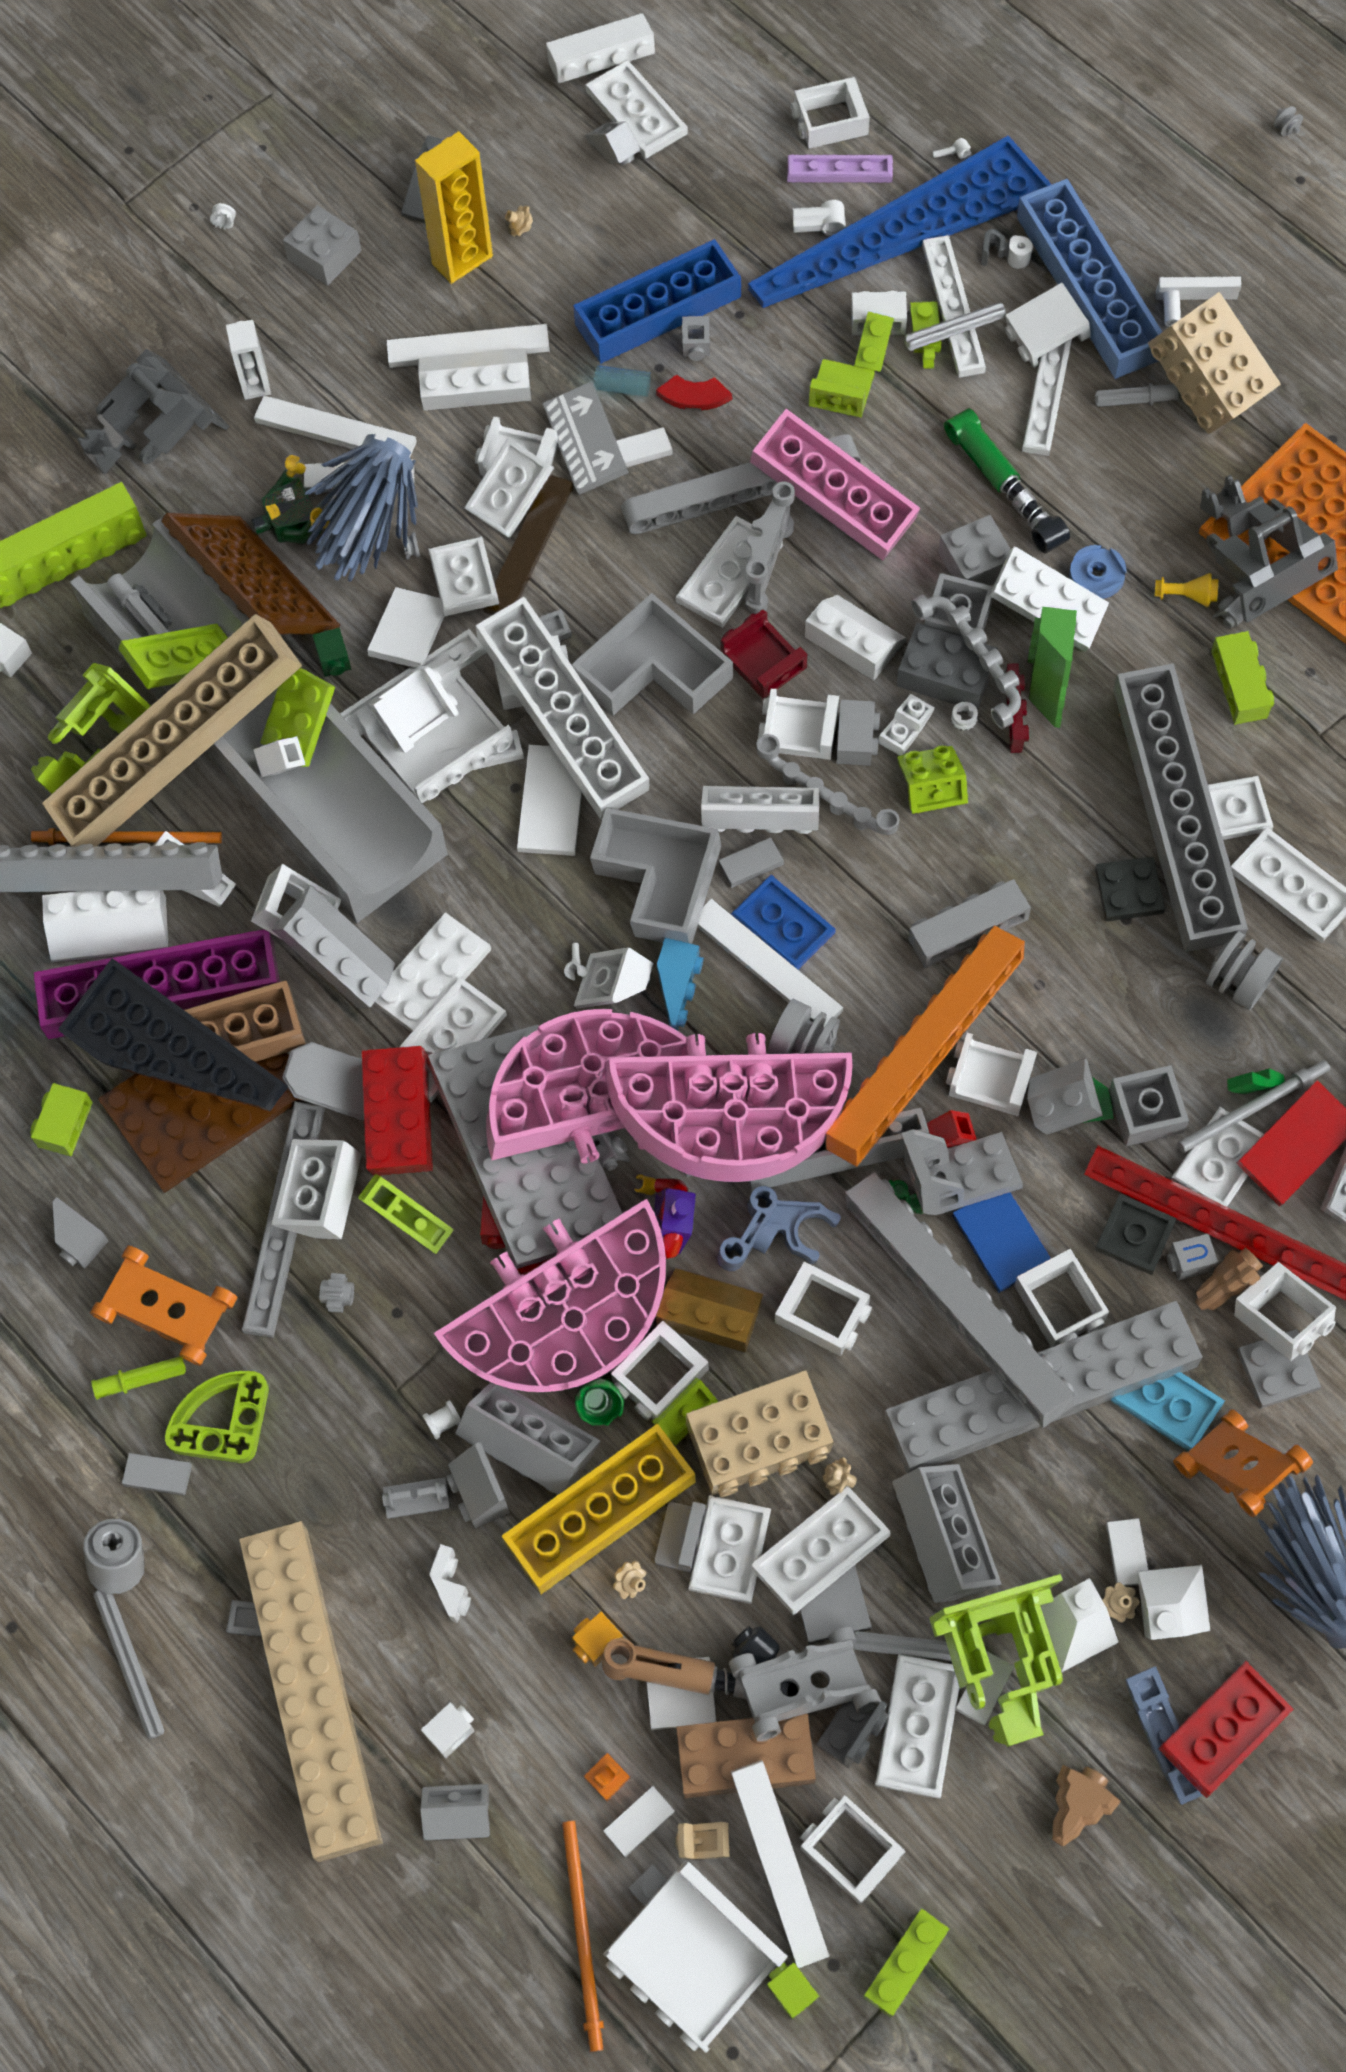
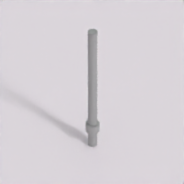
M1323 1060L1309 1069L1303 1068L1292 1074V1078L1179 1141L1177 1143L1178 1148L1181 1152L1185 1153L1294 1090H1302L1313 1084L1314 1079L1330 1071L1328 1062Z

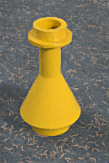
M1208 573L1186 583H1165L1164 577H1161V580H1156L1155 597H1160V600H1162L1164 594L1184 595L1205 607H1209L1210 602H1217L1219 579H1212V575Z

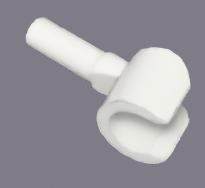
M960 138L949 148L933 151V157L956 153L959 159L964 160L971 156L969 150L971 147L965 139Z
M572 943V962H569L564 969L565 976L574 981L576 970L577 974L581 977L587 975V969L580 964L578 943Z

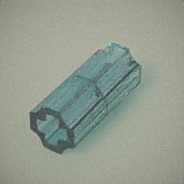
M597 365L594 385L596 390L648 396L651 385V372Z

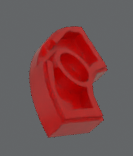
M675 375L656 389V395L660 399L684 410L685 407L701 408V411L710 410L732 400V393L715 377L704 382H691Z

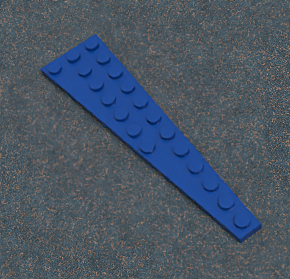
M1008 135L748 283V290L758 303L765 308L922 247L924 239L950 236L1017 210L1021 196L1052 184Z

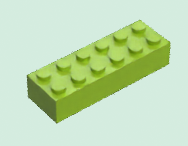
M122 482L0 541V609L14 604L17 600L29 594L37 593L43 587L55 581H61L67 575L79 569H85L92 563L104 557H109L128 545L136 544L147 536L137 507Z

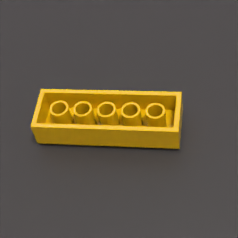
M459 131L451 137L445 138L439 145L428 152H424L415 160L432 265L451 284L493 256L480 153Z
M657 1423L504 1533L502 1539L538 1592L542 1595L696 1483V1476Z

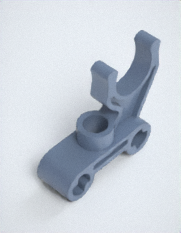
M767 1186L757 1187L751 1193L747 1204L748 1212L753 1219L741 1239L730 1237L724 1240L717 1255L718 1263L724 1270L736 1271L744 1264L752 1248L765 1254L776 1234L782 1233L785 1237V1244L791 1254L805 1259L810 1264H815L819 1258V1252L807 1248L801 1243L798 1237V1226L808 1218L817 1217L826 1221L831 1227H836L840 1222L841 1216L818 1202L778 1201L773 1189ZM758 1199H765L767 1201V1208L759 1207ZM732 1249L736 1250L740 1257L734 1256L733 1259H730L726 1256L725 1251L730 1253Z

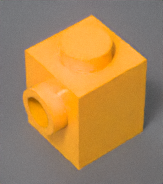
M600 1611L591 1621L589 1618H585L575 1627L573 1631L576 1634L572 1639L576 1646L572 1650L584 1664L590 1661L596 1667L603 1659L606 1645L613 1639L623 1638V1635Z

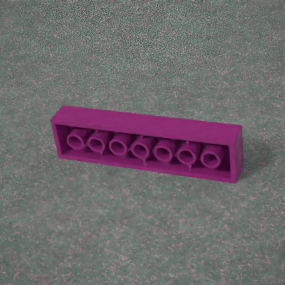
M265 929L113 957L114 960L183 1010L280 982L274 942L270 932ZM111 958L34 972L39 1023L48 1039L65 1036L58 1031L59 1027Z

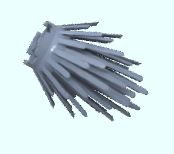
M369 434L365 437L361 446L321 464L323 467L333 468L348 460L305 493L310 495L317 490L315 495H319L326 489L331 490L336 486L315 507L322 509L326 505L308 530V532L313 533L307 541V545H310L326 522L330 521L317 543L318 548L315 553L321 554L315 566L319 570L323 565L334 564L337 560V564L340 566L334 576V580H339L342 574L345 577L349 568H351L348 581H352L359 563L361 564L360 574H364L374 543L376 547L373 555L375 560L374 567L377 569L381 550L382 552L387 550L397 493L396 536L400 539L403 520V545L406 548L408 527L407 494L411 522L416 525L415 507L418 508V502L412 476V469L416 460L409 458L411 452L404 445L387 437L386 441L374 439L376 434Z
M1318 1474L1314 1478L1316 1485L1313 1486V1490L1307 1477L1304 1476L1303 1482L1306 1489L1302 1495L1293 1477L1287 1476L1285 1480L1289 1487L1288 1489L1284 1483L1278 1484V1490L1273 1488L1280 1511L1272 1503L1266 1502L1278 1525L1274 1523L1273 1529H1269L1264 1520L1258 1519V1522L1270 1538L1268 1540L1296 1579L1270 1552L1266 1551L1265 1556L1286 1577L1285 1581L1295 1591L1276 1575L1269 1574L1268 1576L1264 1572L1258 1574L1288 1597V1601L1296 1608L1294 1609L1279 1599L1272 1600L1275 1604L1290 1612L1291 1616L1325 1634L1331 1647L1346 1648V1547ZM1340 1485L1338 1494L1341 1505L1338 1499H1334V1508L1346 1544V1499L1343 1488Z

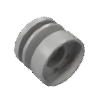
M1238 931L1222 947L1214 959L1206 984L1213 988L1220 978H1223L1224 980L1218 991L1224 994L1232 985L1236 986L1237 988L1232 1000L1250 1011L1276 974L1283 958L1268 948L1262 950L1257 957L1253 956L1252 953L1256 941L1251 939L1244 949L1240 948L1246 935Z
M792 999L776 1025L767 1054L832 1053L837 1040L840 1020L831 1017L824 1027L827 1014L821 1011L815 1020L811 1022L809 1020L812 1007Z

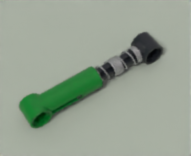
M967 408L944 421V429L950 441L955 445H960L997 492L1006 493L1007 499L1012 501V506L1021 514V517L1027 518L1028 525L1032 528V539L1042 553L1047 554L1070 540V532L1066 523L1059 516L1052 517L1047 512H1043L1042 506L1036 504L1037 500L1032 493L1021 486L1020 474L982 429L980 420L972 409Z

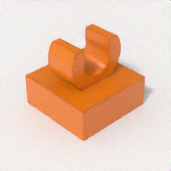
M606 1753L584 1775V1778L608 1801L630 1779V1776Z

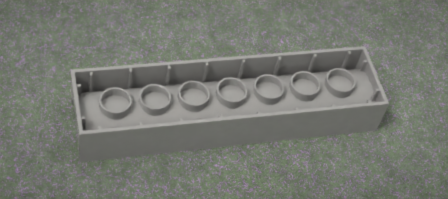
M162 518L152 523L153 535L146 552L130 570L122 575L131 587L136 584L142 585L148 591V596L151 595L164 609V613L166 612L172 618V623L167 628L169 632L217 623L229 638L249 618L236 608V604L229 596L221 592L219 585L212 577L203 572L202 566L186 553L184 546L169 534V530L161 522ZM77 576L70 583L84 616L131 668L118 650L120 642L150 635L131 612L120 605V599L107 586V582L89 584L80 576ZM176 684L151 688L149 690L159 700ZM275 689L210 746L205 753L328 892L341 899L340 905L358 923L448 855L441 824L331 703L309 767L300 766L280 774L262 777L253 749L264 746L260 741L277 689Z

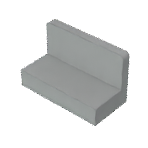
M674 1502L668 1503L655 1557L656 1565L692 1572L706 1510L705 1504L693 1502L691 1507Z
M488 1784L423 1787L420 1809L424 1839L443 1840L489 1837Z

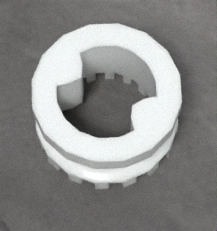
M216 204L213 206L210 222L213 225L215 224L216 227L219 226L220 229L222 227L223 229H230L233 226L236 212L229 205Z
M969 702L956 704L952 711V724L958 730L962 729V731H965L967 729L968 731L970 728L972 729L976 725L978 710L976 706ZM962 711H967L968 716L972 718L969 720H961V715H959V712L961 713Z

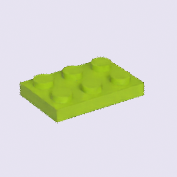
M300 667L277 688L260 743L267 745L278 740L297 737L306 764L301 767H309L335 686Z

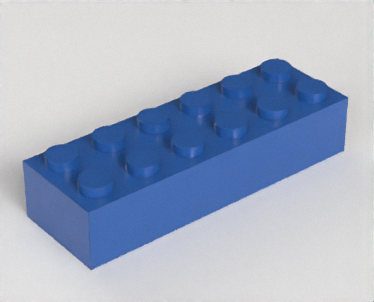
M713 239L573 305L575 326L601 364L681 326L682 317L703 316L741 298V276L717 241Z

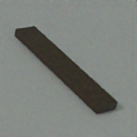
M549 475L539 491L494 583L499 604L484 607V613L494 615L521 598L574 487L572 481Z

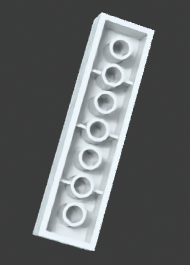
M525 597L476 625L477 639L600 820L603 819L606 808L618 810L649 791V777Z

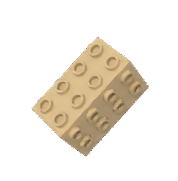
M1220 292L1147 343L1151 348L1152 355L1155 359L1159 360L1166 371L1168 379L1175 384L1182 395L1184 403L1191 408L1197 417L1198 424L1205 429L1207 434L1228 423L1281 385Z
M807 1371L686 1414V1427L711 1495L719 1493L721 1498L736 1493L738 1486L748 1482L750 1487L764 1483L768 1480L767 1476L779 1472V1475L783 1476L792 1473L798 1469L797 1465L808 1461L809 1465L822 1462L827 1459L826 1455L830 1453L834 1443Z

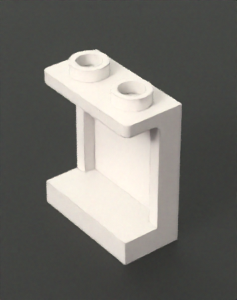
M1063 283L1005 315L1007 326L1004 329L1011 342H1017L1021 358L1024 362L1029 360L1033 368L1039 365L1038 358L1075 336H1078L1081 342L1091 337L1088 320Z
M493 417L491 425H487L485 428L483 447L477 449L475 463L478 464L479 474L484 476L507 438H510L543 461L552 465L558 448L557 430L546 428L543 436L503 427L500 425V418Z
M420 665L366 704L398 752L406 753L414 747L412 743L447 718L455 717L459 714L456 709L458 705L456 699L449 691L445 692L440 684L442 678L433 667Z
M771 688L770 698L764 697L762 715H767L766 723H760L758 738L764 734L776 736L780 742L779 753L831 760L839 696L828 695L827 703L779 697L777 696V689Z
M967 1032L965 1041L959 1040L954 1057L959 1059L957 1067H950L946 1084L951 1085L949 1096L1019 1116L1037 1052L1025 1049L1024 1055L974 1041L972 1039L973 1034Z

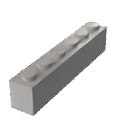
M922 1108L901 1112L857 1167L826 1150L825 1141L809 1158L797 1166L768 1178L749 1181L751 1190L754 1191L755 1188L760 1186L774 1187L902 1158L901 1133L914 1129L929 1134Z

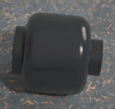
M750 1626L746 1627L731 1643L734 1647L732 1651L733 1658L743 1654H753L756 1664L776 1658L780 1650L779 1644L761 1626L753 1629Z

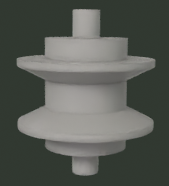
M1294 106L1278 109V114L1274 121L1275 128L1282 127L1281 134L1283 136L1299 133L1303 116L1301 114L1295 115L1296 108Z

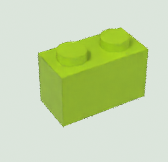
M52 1084L50 1091H47L43 1096L40 1116L33 1121L30 1130L31 1138L38 1148L72 1156L93 1104L88 1094L66 1086Z

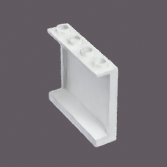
M453 659L436 670L442 678L440 684L445 692L449 691L458 703L456 709L459 714L455 717L447 718L412 743L414 747L406 753L398 752L372 712L359 719L363 735L421 803L434 799L440 791L451 784L458 783L464 775L473 769L482 767L487 762L489 756L506 751L514 743L510 726L504 727L462 678L459 666ZM479 739L472 745L440 752L443 765L446 766L440 770L435 749ZM467 749L461 755H459L460 750Z
M685 1860L603 1953L609 1959L605 1966L615 1976L621 1979L625 1975L631 1980L634 1985L630 1990L642 2002L646 2003L650 1999L659 2008L655 2014L669 2028L675 2023L683 2031L680 2038L694 2052L700 2047L706 2053L709 2050L707 2046L772 1969L775 1966L780 1967L788 1957L690 1862Z

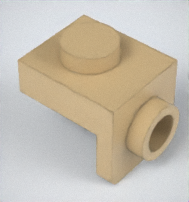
M728 1823L678 1824L675 1843L680 1858L703 1860L730 1857Z

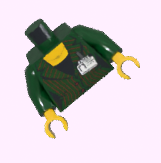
M290 455L286 458L285 467L287 470H284L277 482L261 499L265 514L251 519L257 535L272 529L278 542L299 544L306 543L313 532H308V530L323 509L313 508L308 495L305 494L306 491L300 478L295 476V474H303L306 470L305 464L298 462L300 460L299 457ZM329 520L326 522L323 529L327 528V526L329 525Z

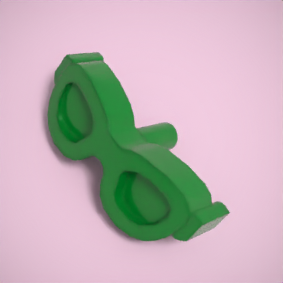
M888 1181L899 1200H905L914 1213L923 1214L916 1193L909 1195L908 1185L904 1181Z

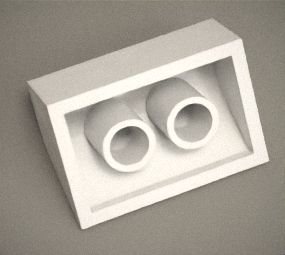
M839 595L822 600L806 619L805 638L873 681L907 639Z
M292 1139L272 1225L313 1238L342 1239L362 1154L344 1140Z

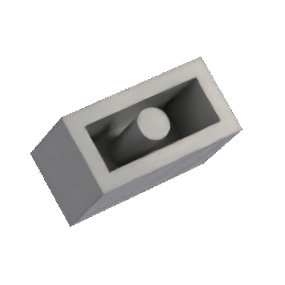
M841 700L836 764L871 766L872 755H877L878 738H873V730H879L880 713L874 712V701Z

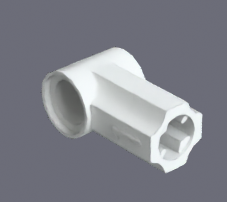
M828 200L821 207L793 208L794 233L822 231L825 235L832 236L846 228L844 205L841 201Z

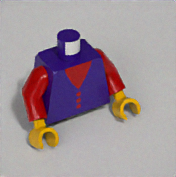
M641 1174L637 1175L636 1179L643 1180V1185L640 1189H634L636 1192L646 1195H653L657 1192L654 1213L661 1229L666 1259L680 1255L692 1234L696 1194L688 1192L686 1184L680 1179H655Z

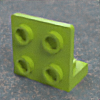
M822 360L817 379L812 378L810 384L809 406L862 418L875 371L831 360Z
M937 746L934 749L920 752L910 751L904 755L897 756L898 764L907 782L909 808L912 814L968 803L966 773L953 746Z

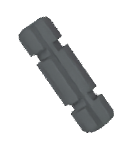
M134 585L132 589L140 592V598L167 629L172 623V618L166 612L164 613V609L151 595L148 596V591L142 585Z

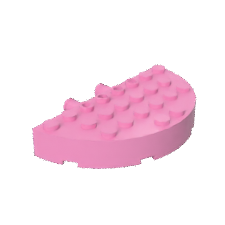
M612 1009L573 1012L538 1026V1030L531 1033L528 1037L524 1036L510 1050L496 1074L486 1118V1136L491 1160L574 1141L581 1163L587 1164V1157H589L590 1163L594 1162L600 1155L597 1152L592 1136L625 1128L616 1114L607 1089L605 1074L608 1057L688 1056L687 1037L667 1024L651 1017L630 1012V1015L612 1013ZM638 1143V1148L643 1150L644 1148Z
M753 1033L746 1037L748 1055H706L705 1037L698 1034V1041L696 1042L695 1034L686 1038L688 1056L608 1057L605 1076L611 1103L620 1121L635 1141L655 1158L676 1170L703 1179L722 1182L754 1181L783 1173L809 1158L826 1141V1132L841 1115L847 1098L852 1076V1053L766 1054L765 1035L758 1033V1040H756V1035Z
M647 1199L579 1242L572 1241L560 1218L553 1221L552 1223L559 1234L554 1232L550 1224L544 1227L543 1230L558 1251L556 1256L525 1276L524 1274H519L508 1252L499 1255L506 1266L505 1268H503L497 1257L490 1263L504 1282V1289L442 1327L434 1335L450 1355L468 1370L496 1385L527 1392L562 1391L579 1387L607 1374L621 1364L644 1339L656 1317L663 1296L666 1277L665 1248L660 1226Z

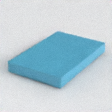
M1181 1372L1111 1399L1113 1403L1187 1451L1191 1450L1200 1441L1225 1400Z

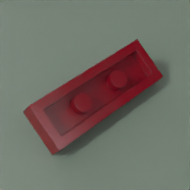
M1018 663L1007 664L1006 672L1014 671L1019 679V685L1015 688L1021 696V691L1025 690L1024 674H1019ZM1006 695V702H1007V706H1008L1009 703H1010V700H1009L1008 696ZM1021 699V706L1013 716V723L1008 726L1011 753H1022L1024 742L1029 741V726L1023 725V716H1027L1026 699Z

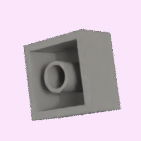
M318 205L283 239L287 259L327 286L362 251L358 231Z
M988 515L940 535L938 554L951 576L993 585L1011 549L992 516Z
M940 573L933 596L949 599L956 608L964 605L971 615V621L967 623L972 630L981 627L984 631L993 598L989 596L993 586ZM933 608V615L925 619L926 626L963 637L957 628L952 627L947 614L941 608Z
M1171 1065L1112 1079L1109 1093L1125 1147L1185 1132L1189 1119Z

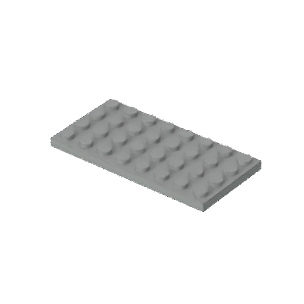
M539 1025L430 1054L426 1060L516 1269L556 1256L558 1251L543 1230L544 1227L550 1224L554 1232L559 1234L552 1223L553 1221L560 1218L572 1241L579 1242L623 1214L599 1159L590 1163V1159L587 1157L588 1163H581L574 1141L491 1160L486 1136V1118L496 1074L510 1050L524 1036L528 1037L531 1033L538 1030Z

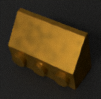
M675 1268L665 1287L656 1314L657 1326L664 1321L675 1332L746 1353L764 1294Z

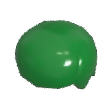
M598 1378L585 1383L575 1396V1409L579 1417L592 1426H608L618 1416L621 1417L623 1414L624 1399L618 1387L609 1380Z

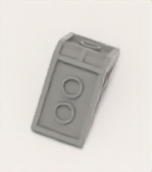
M914 1129L901 1133L904 1164L924 1214L938 1215L1023 1188V1182L1002 1132L952 1148H947L942 1137Z

